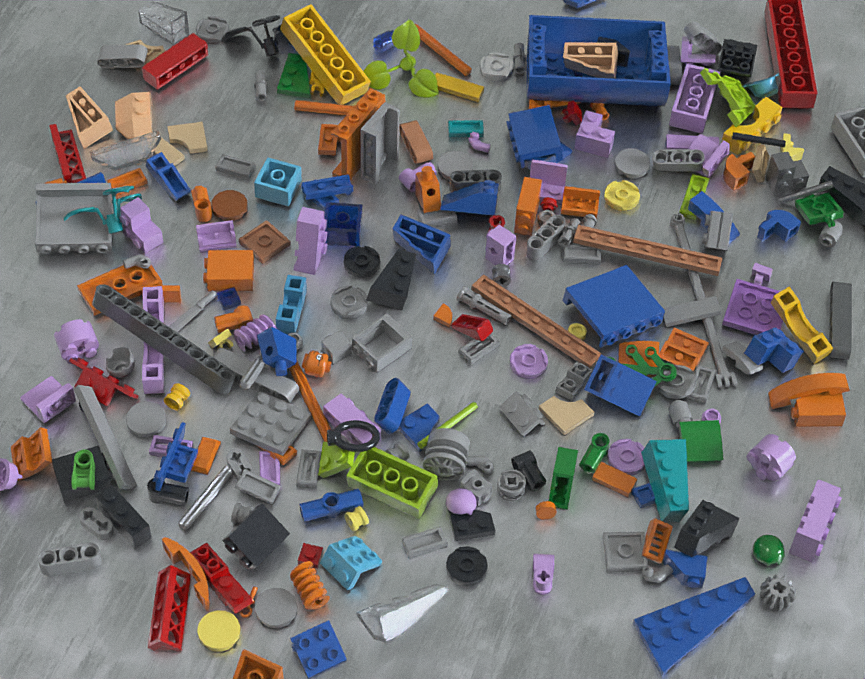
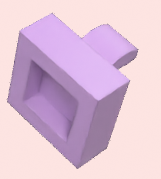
M755 263L752 269V276L755 277L754 284L762 285L763 280L769 282L773 269Z

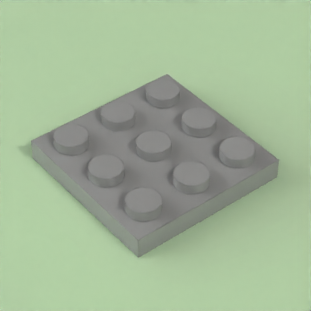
M259 391L230 427V434L283 456L311 419V413Z

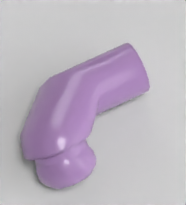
M470 133L468 141L473 149L489 153L491 144L481 142L478 133Z

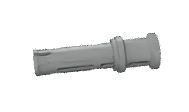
M463 286L457 295V301H463L470 305L471 309H479L504 325H507L512 317L511 314L483 300L480 294L469 291L466 286Z

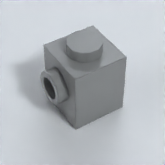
M341 330L325 337L321 341V352L329 356V361L332 362V365L352 354L351 342Z

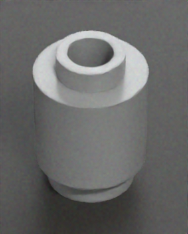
M835 221L834 227H828L826 224L819 235L820 243L825 247L835 246L843 232L842 225L838 221Z
M676 400L671 403L668 410L673 424L678 430L679 422L693 421L687 402Z

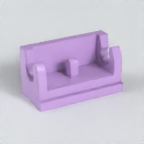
M233 220L196 225L200 252L237 247Z

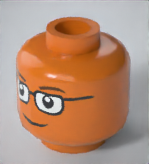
M312 350L309 354H305L302 368H304L306 374L322 378L325 372H330L332 362L328 361L329 356L327 354Z

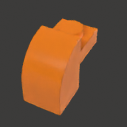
M752 152L740 155L738 158L731 154L726 160L723 179L733 191L748 183L749 169L753 167L755 155Z

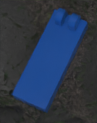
M347 174L302 182V190L305 199L310 200L344 193L350 195L353 192V184H351L350 176Z

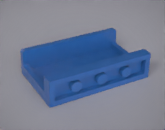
M550 105L508 114L507 128L516 163L520 162L521 169L525 168L524 160L550 154L555 155L556 162L563 161L562 147Z

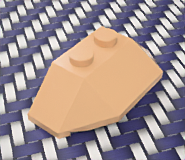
M151 92L131 93L115 101L116 130L130 140L134 146L149 145L153 142Z

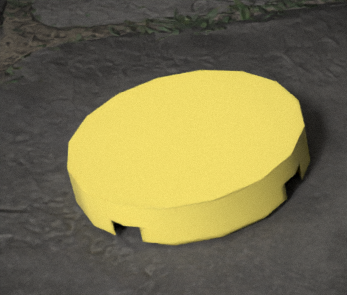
M613 181L605 188L604 200L607 205L615 210H631L639 203V189L629 181Z
M223 610L209 612L202 617L197 630L200 643L207 647L208 650L222 652L232 648L233 644L239 640L241 632L238 619L232 613Z

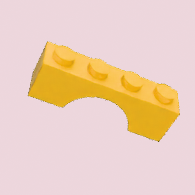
M765 97L755 105L752 117L755 123L745 126L739 125L737 127L733 124L723 133L721 143L723 140L729 143V151L738 156L742 151H746L752 142L732 139L733 132L761 136L763 133H767L774 123L777 124L780 121L782 107Z
M790 286L775 294L771 301L772 306L811 362L815 364L829 356L833 347L824 334L818 332L809 323L802 310L800 300Z

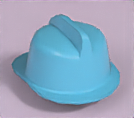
M779 74L763 80L746 83L742 86H748L758 98H768L778 93L775 77Z

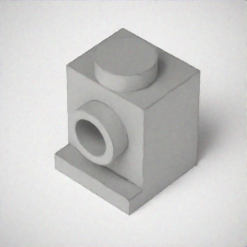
M475 469L461 481L460 488L467 489L475 495L477 506L483 501L487 502L492 496V484L478 475Z

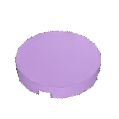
M533 344L517 346L510 355V368L517 376L525 379H534L541 376L548 366V356L541 348H536V345Z
M632 439L617 440L610 446L607 460L609 466L629 475H636L641 472L645 467L641 454L644 449L642 444L637 441H631Z

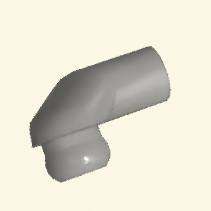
M138 254L123 260V264L126 269L133 266L145 269L150 267L151 260L144 255Z
M467 456V466H477L486 474L493 472L494 465L486 456Z
M668 564L659 571H653V568L649 566L642 569V577L648 582L661 583L673 573V569Z

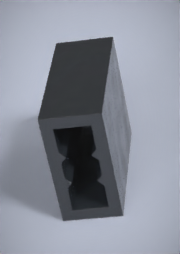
M99 445L85 449L92 453L95 463L94 490H90V488L72 489L71 479L74 456L77 452L52 459V466L64 503L104 491L111 486L110 480L114 479L110 468H106L105 464L108 463L103 452L101 453Z
M260 504L222 541L225 543V548L240 559L239 563L245 569L251 571L257 568L290 533L263 504Z

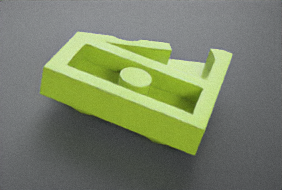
M323 442L318 475L326 478L353 467L355 452L345 451L336 445L328 446L327 442Z

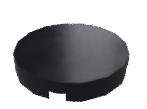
M354 246L344 255V268L348 274L354 277H370L379 270V253L369 246Z
M459 547L452 554L450 553L447 558V574L452 581L459 585H475L481 582L487 573V559L480 553V550L474 547Z

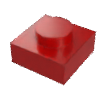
M303 543L298 557V565L311 561L313 563L312 568L318 569L324 552L323 547Z

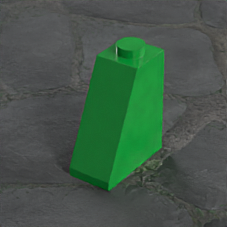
M558 447L549 501L553 502L556 508L568 510L578 450Z

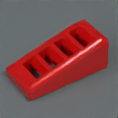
M465 314L459 316L451 324L453 329L479 341H484L493 332L489 319Z

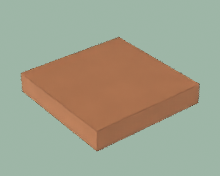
M267 220L239 238V244L246 250H253L254 257L262 264L291 245V241Z

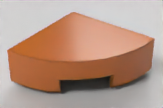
M443 303L434 314L433 320L450 328L452 324L450 308Z

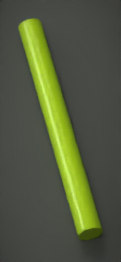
M472 402L438 428L450 429L478 408L477 403ZM429 435L417 443L420 449L427 446Z

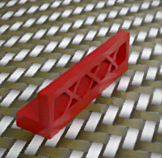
M56 124L49 125L64 181L66 180L67 183H77L86 179L72 129L58 132ZM70 136V139L67 142H64L60 139L63 137ZM67 148L74 150L71 155L65 153ZM71 161L77 163L74 168L68 166ZM74 174L82 176L80 179L72 180Z
M172 565L158 572L148 648L154 651L162 646L177 652L182 648L191 574ZM176 576L183 578L182 587L179 586ZM174 593H177L181 600L179 606H177L174 600ZM173 611L178 618V623L176 625L174 624L171 618V613ZM169 631H172L175 636V643L168 640Z

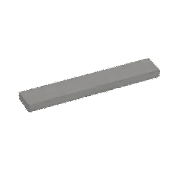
M76 386L74 391L119 489L133 490L137 487V484L92 387Z

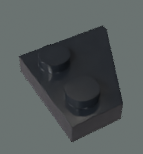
M447 508L455 541L495 535L491 513L474 509L471 515L467 513L454 514Z

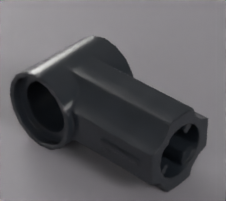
M531 450L511 458L513 469L518 470L525 476L526 484L530 490L537 491L546 484V479L539 470L537 460Z
M154 478L147 483L151 502L155 504L169 502L183 506L187 504L189 487L169 484L164 481L160 491H155L156 482H153Z

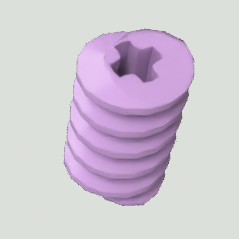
M263 314L259 316V319L255 318L252 322H248L246 326H241L240 330H235L234 339L239 348L245 352V346L248 349H252L251 343L256 346L259 345L258 334L270 327L277 328L273 321Z

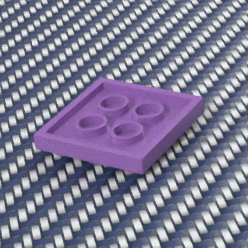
M736 279L722 325L755 335L775 327L781 330L783 320L771 304L773 296L781 291Z

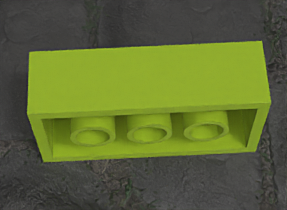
M376 447L360 452L353 463V467L350 468L346 475L349 487L359 489L360 492L418 519L422 516L438 487L437 475Z

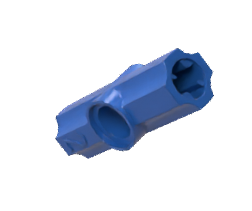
M359 489L339 494L328 492L323 498L299 504L302 519L306 522L325 516L327 518H335L340 512L352 510L358 506L363 507V500Z

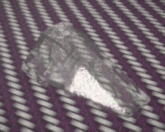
M434 584L413 591L411 597H396L392 599L393 603L382 606L381 603H378L356 614L374 640L390 643L396 640L395 637L402 635L448 591V587Z

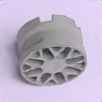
M509 469L502 472L500 477H498L497 491L501 498L506 501H517L523 497L526 479L521 472Z

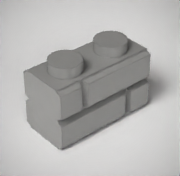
M710 211V215L706 214L705 225L708 226L707 233H703L702 244H705V248L728 251L733 219L732 213Z

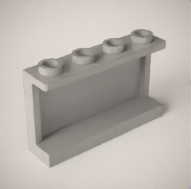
M385 102L361 128V179L377 185L380 181V165L387 157L394 160L399 158L400 110Z

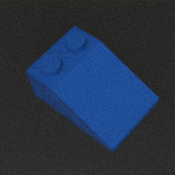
M486 180L443 195L441 210L495 215L499 184Z

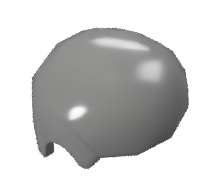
M115 348L112 357L106 358V370L111 376L125 377L134 369L135 358L129 348Z

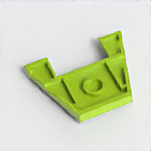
M704 68L699 73L707 85H718L720 94L727 99L732 110L727 114L735 127L739 126L754 111V102L739 80L726 75L721 77L718 72L713 71L710 73L707 68Z

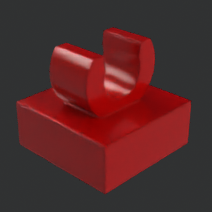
M574 100L567 102L568 108L562 111L565 116L562 117L564 122L569 123L573 121L575 125L581 124L582 114L580 108Z

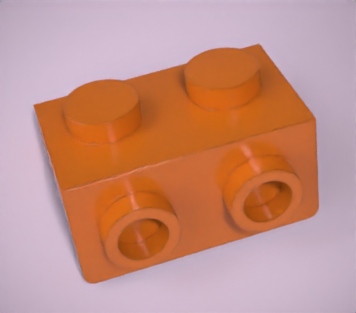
M565 186L561 214L580 217L592 214L597 219L600 191Z

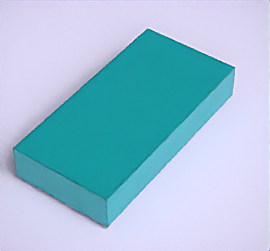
M448 120L449 137H470L472 132L478 133L479 137H484L483 120Z

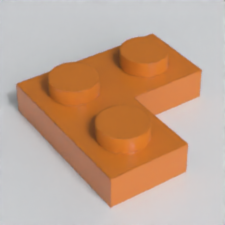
M321 124L318 155L336 156L337 143H341V139L331 135V132L338 125Z

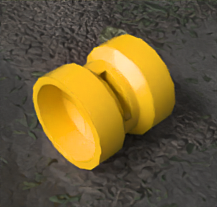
M175 383L170 389L171 393H168L163 400L170 409L179 411L184 405L183 401L187 400L190 396V391L184 385Z

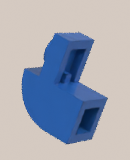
M784 210L770 211L767 213L766 220L758 227L757 238L763 242L775 233L786 242L798 234L801 221L793 214Z

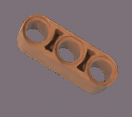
M417 120L399 124L400 136L414 163L419 164L433 160L432 148Z

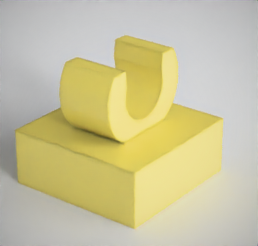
M226 329L209 341L208 344L212 349L216 346L217 349L223 348V344H227L231 348L233 342L227 338L232 334Z

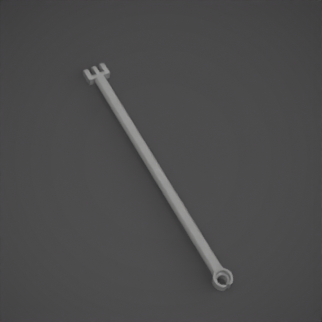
M680 213L678 215L674 214L671 217L670 226L676 231L680 248L691 250L684 229L685 218ZM687 269L696 300L704 299L705 294L698 272ZM712 317L702 319L719 373L715 374L714 378L717 388H722V381L724 387H729V380L732 386H737L735 373H728Z

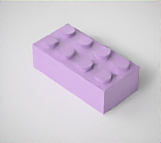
M686 65L672 108L669 126L703 134L717 85H707L699 73L704 69L703 67ZM708 69V72L712 73L713 71L718 72L720 75V71Z

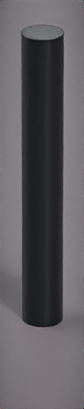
M735 132L732 134V139L784 148L786 144L785 140Z

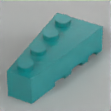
M686 439L649 440L641 454L660 519L665 523L680 522L689 511Z

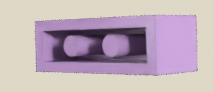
M339 394L323 406V414L334 428L345 421H365L378 429L380 433L379 442L381 441V429L378 424L370 421L364 411L354 406L350 398ZM350 428L341 432L351 444H363L372 438L370 432L360 428Z

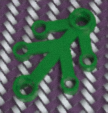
M628 345L626 347L627 356L633 358L638 365H622L645 376L656 375L652 378L657 381L655 386L662 381L670 382L675 379L677 375L676 367L671 363H664L654 347H647L645 349V356L647 359L653 360L657 367L649 366L638 353L635 345ZM630 349H634V350H635L634 353H629L628 351H629ZM649 351H654L653 355H648L647 353ZM670 371L671 373L670 375L666 376L664 375V372Z

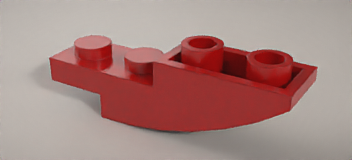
M207 542L190 552L200 564L207 583L225 606L228 605L236 614L253 603L252 597L229 572L228 566Z

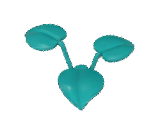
M134 186L111 188L103 192L104 196L112 194L114 213L106 215L107 219L103 217L98 208L84 207L69 212L64 217V221L75 214L96 212L101 218L103 225L107 224L109 234L122 232L124 230L120 220V203L131 202L138 197L142 199V195L136 193L116 199L117 193H129L130 190L134 189Z

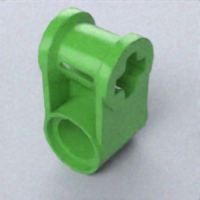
M80 450L74 456L71 479L73 490L77 488H90V490H94L95 463L93 455L89 450Z

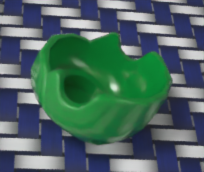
M770 534L762 535L753 544V556L757 561L767 566L774 563L780 564L785 557L784 545L776 536Z

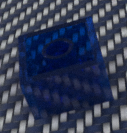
M326 202L324 219L327 220L325 229L327 239L325 243L328 245L360 247L363 204Z

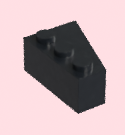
M398 249L370 287L366 301L403 310L409 291L416 254Z
M702 500L681 528L674 548L694 557L709 549L710 545L714 543L717 545L726 537L728 539L731 538L740 518L715 506L711 502Z

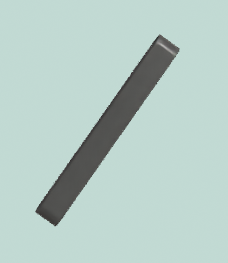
M102 284L96 287L92 305L97 310L221 394L230 392L235 379L233 370L110 286Z

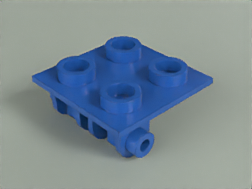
M329 620L290 638L292 642L291 647L294 653H297L308 678L347 660Z

